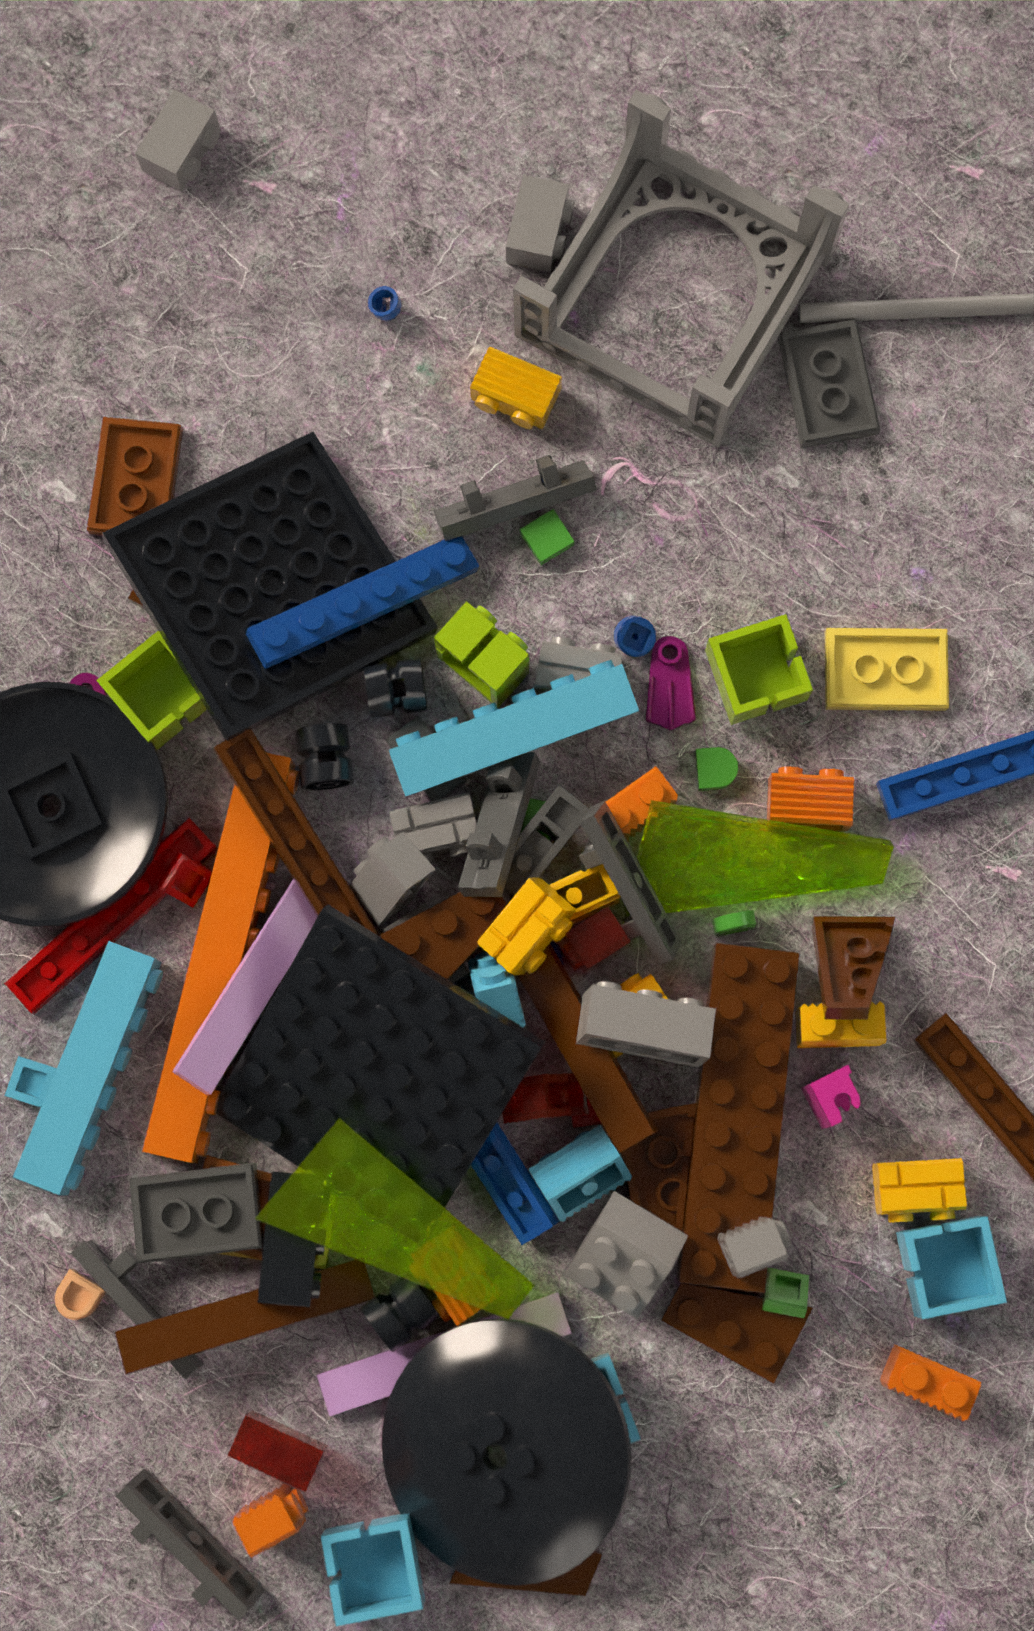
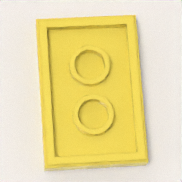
M825 629V710H948L947 629Z

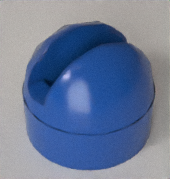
M380 286L373 290L368 298L370 311L380 320H393L401 312V299L391 287ZM390 297V309L387 311L385 298Z

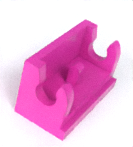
M849 1065L801 1087L821 1129L829 1128L842 1122L838 1107H841L845 1112L849 1111L850 1104L855 1109L860 1107V1096L848 1075L852 1073Z

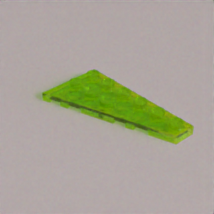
M651 800L637 860L665 912L673 913L883 884L894 846L890 840ZM625 907L624 913L626 917L630 915L628 909Z
M340 1118L255 1217L257 1221L274 1226L390 1274L397 1275L430 1290L440 1292L503 1319L511 1317L535 1286Z

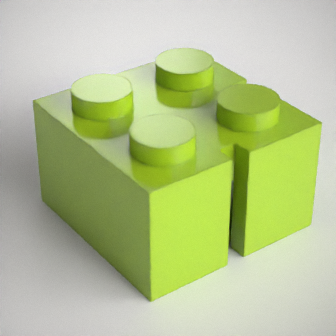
M466 601L434 637L437 657L490 703L496 702L497 708H499L529 674V654L526 652L528 646L513 632L510 631L506 635L496 629L495 624L497 620L487 609L481 605L475 609Z
M786 614L709 638L707 641L705 652L731 725L765 715L769 705H771L774 712L808 701L813 691L802 657L794 658L798 646ZM792 660L790 666L788 667L787 661Z
M159 631L96 680L146 741H152L157 750L184 729L180 724L182 719L186 718L191 723L207 710Z

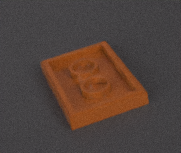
M103 417L87 524L89 534L103 536V532L174 499L183 435L181 424Z

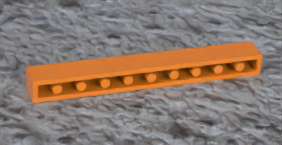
M267 753L291 794L295 795L300 771L295 770L296 765L292 758ZM235 784L142 1152L197 1164L199 1156L205 1157L209 1148L211 1132L206 1131L209 1115H216L221 1091L216 1090L215 1087L211 1095H206L172 1071L261 931V929L256 928L259 913H266L270 901L271 890L266 889L269 873H276L280 860L279 854Z

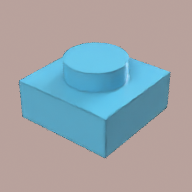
M18 1056L5 1096L41 1107L57 1068Z

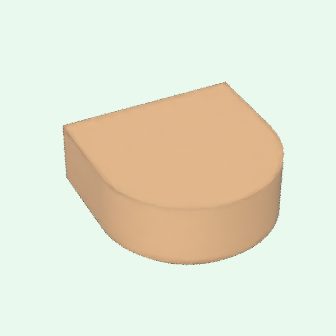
M72 1268L68 1270L57 1288L55 1305L64 1317L71 1320L83 1319L90 1316L97 1309L106 1292L100 1285Z

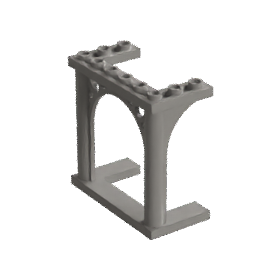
M635 90L628 102L625 144L604 190L547 283L542 287L521 275L513 288L515 336L719 448L727 435L731 415L819 267L821 265L827 267L832 259L849 203L845 202L837 192L831 189H821L815 185L812 186L805 198L801 217H799L795 210L786 205L778 206L765 199L764 195L757 189L748 186L743 187L733 182L722 170L717 168L709 169L698 163L690 153L684 150L676 151L668 147L671 108L660 97L654 94L646 95ZM657 177L666 180L672 186L673 193L667 200L657 198L652 191V181ZM681 189L695 197L693 199L682 197L680 195ZM639 190H642L643 197L647 201L645 206L634 205L641 198V195L638 194ZM717 209L725 212V214L718 213ZM671 210L698 212L710 216L730 228L741 239L750 253L757 278L756 298L746 322L712 379L702 374L699 375L692 387L690 399L561 329L616 238L636 221L658 212ZM751 226L754 230L762 233L754 236L747 231V227ZM769 240H777L787 246L786 251L777 257L764 256L759 251V248L764 242ZM783 266L781 272L776 269L774 279L769 278L765 273L766 268L775 269ZM765 289L770 290L767 295H765Z

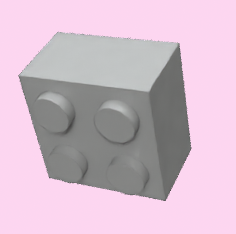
M614 1191L580 1245L564 1275L638 1320L671 1271L688 1235Z

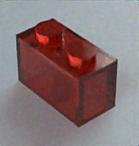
M607 906L566 932L563 939L565 945L562 946L563 949L561 951L574 971L581 968L586 975L626 950L631 941Z
M573 1073L528 1076L523 1078L503 1111V1123L548 1121L588 1115L589 1108L587 1096Z
M251 1410L245 1415L227 1456L306 1492L312 1485L329 1445Z

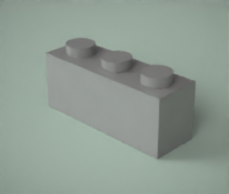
M613 982L592 984L582 996L576 1044L693 1067L701 1066L710 1058L716 1009L704 1007L703 1002L693 998H680L678 1001L664 999L661 993L653 990H639L637 993L621 990V985Z

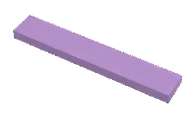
M294 879L172 1071L206 1095L212 1094L291 966L317 919L316 914Z
M558 1292L474 1320H521L549 1329L562 1337L572 1334ZM454 1328L404 1344L394 1352L389 1349L317 1374L329 1417L390 1396L397 1379L411 1359L429 1342Z

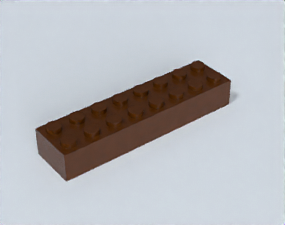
M716 943L712 948L706 1007L714 1008L716 1011L710 1058L699 1067L696 1094L697 1106L682 1232L688 1235L679 1253L676 1278L678 1282L765 1293L767 1267L741 1278L732 1275L717 1238L719 1233L726 1234L727 1230L734 1231L735 1226L742 1227L743 1223L750 1224L751 1220L758 1221L759 1217L773 1218L800 953Z

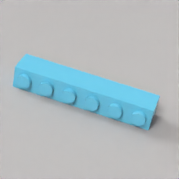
M608 660L590 667L591 675L575 681L573 674L551 681L552 690L536 695L533 688L511 696L513 704L498 709L495 702L473 710L475 718L459 724L458 718L454 717L435 724L436 733L421 738L419 731L395 739L398 747L389 749V753L405 797L639 712L623 664L614 667L612 660Z
M108 941L13 1178L57 1195H69L71 1189L76 1190L85 1171V1167L81 1165L87 1149L91 1151L94 1148L100 1135L101 1127L96 1125L102 1110L108 1111L115 1098L117 1089L112 1085L118 1071L123 1072L126 1069L131 1058L132 1048H129L128 1045L134 1032L139 1033L147 1018L148 1010L144 1009L149 993L155 994L160 986L163 971L159 970L162 962L143 953Z

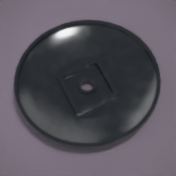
M36 682L16 686L0 692V919L32 927L62 926L85 920L106 910L123 898L137 884L153 861L162 840L168 811L167 781L163 764L152 741L147 742L116 703L107 696L87 687L63 682ZM50 796H58L61 801L59 813L53 817H46L42 810L43 802Z
M485 1319L473 1321L445 1332L424 1346L406 1365L396 1381L385 1410L382 1427L383 1465L386 1480L398 1511L401 1515H410L413 1534L432 1554L445 1564L472 1578L502 1585H526L550 1580L562 1575L582 1563L602 1544L613 1529L623 1509L631 1477V1445L621 1405L611 1385L595 1363L569 1340L549 1329L521 1320ZM496 1444L505 1450L507 1454L505 1467H498L491 1462L488 1455L490 1445Z

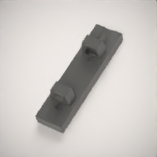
M547 455L536 459L539 475L481 494L475 480L461 484L460 488L464 500L436 509L434 514L445 541L596 491L594 476L584 460L557 469L552 456Z
M527 752L489 767L486 777L488 788L475 832L470 833L466 844L468 855L458 885L464 897H502L540 765V760L535 752Z
M558 785L519 836L502 895L506 904L511 901L529 878H540L580 828L581 819L590 809L562 785ZM538 830L550 836L554 841V844L545 836H543L540 832H538Z
M606 801L591 806L587 814L580 821L592 843L586 846L583 853L579 855L584 867L587 870L601 864L604 865L630 915L623 918V922L618 926L624 940L627 941L642 935L658 965L672 960L682 943Z
M92 1240L88 1242L83 1241L71 1252L135 1325L162 1318L125 1277L138 1264L136 1255L130 1249L124 1250L112 1262ZM196 1354L170 1362L184 1379L193 1376L204 1365Z
M145 1469L138 1473L116 1495L121 1503L140 1521L130 1534L141 1545L150 1536L154 1535L201 1582L191 1594L201 1606H205L214 1596L239 1621L265 1592Z

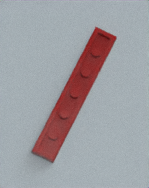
M188 818L160 843L156 855L145 874L123 898L97 915L71 923L4 984L28 1011L35 1015L105 951L108 941L115 943L168 895L160 890L156 884L178 851L202 864L218 848Z

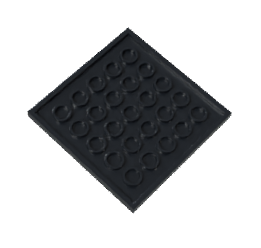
M314 431L103 532L102 539L227 741L248 729H254L363 672L364 667L378 664L435 634L438 628L419 598L267 669L264 668L246 636L247 628L396 562Z
M327 904L319 913L219 1095L216 1114L310 1175L324 1176V1184L330 1186V1188L422 1246L545 1041Z

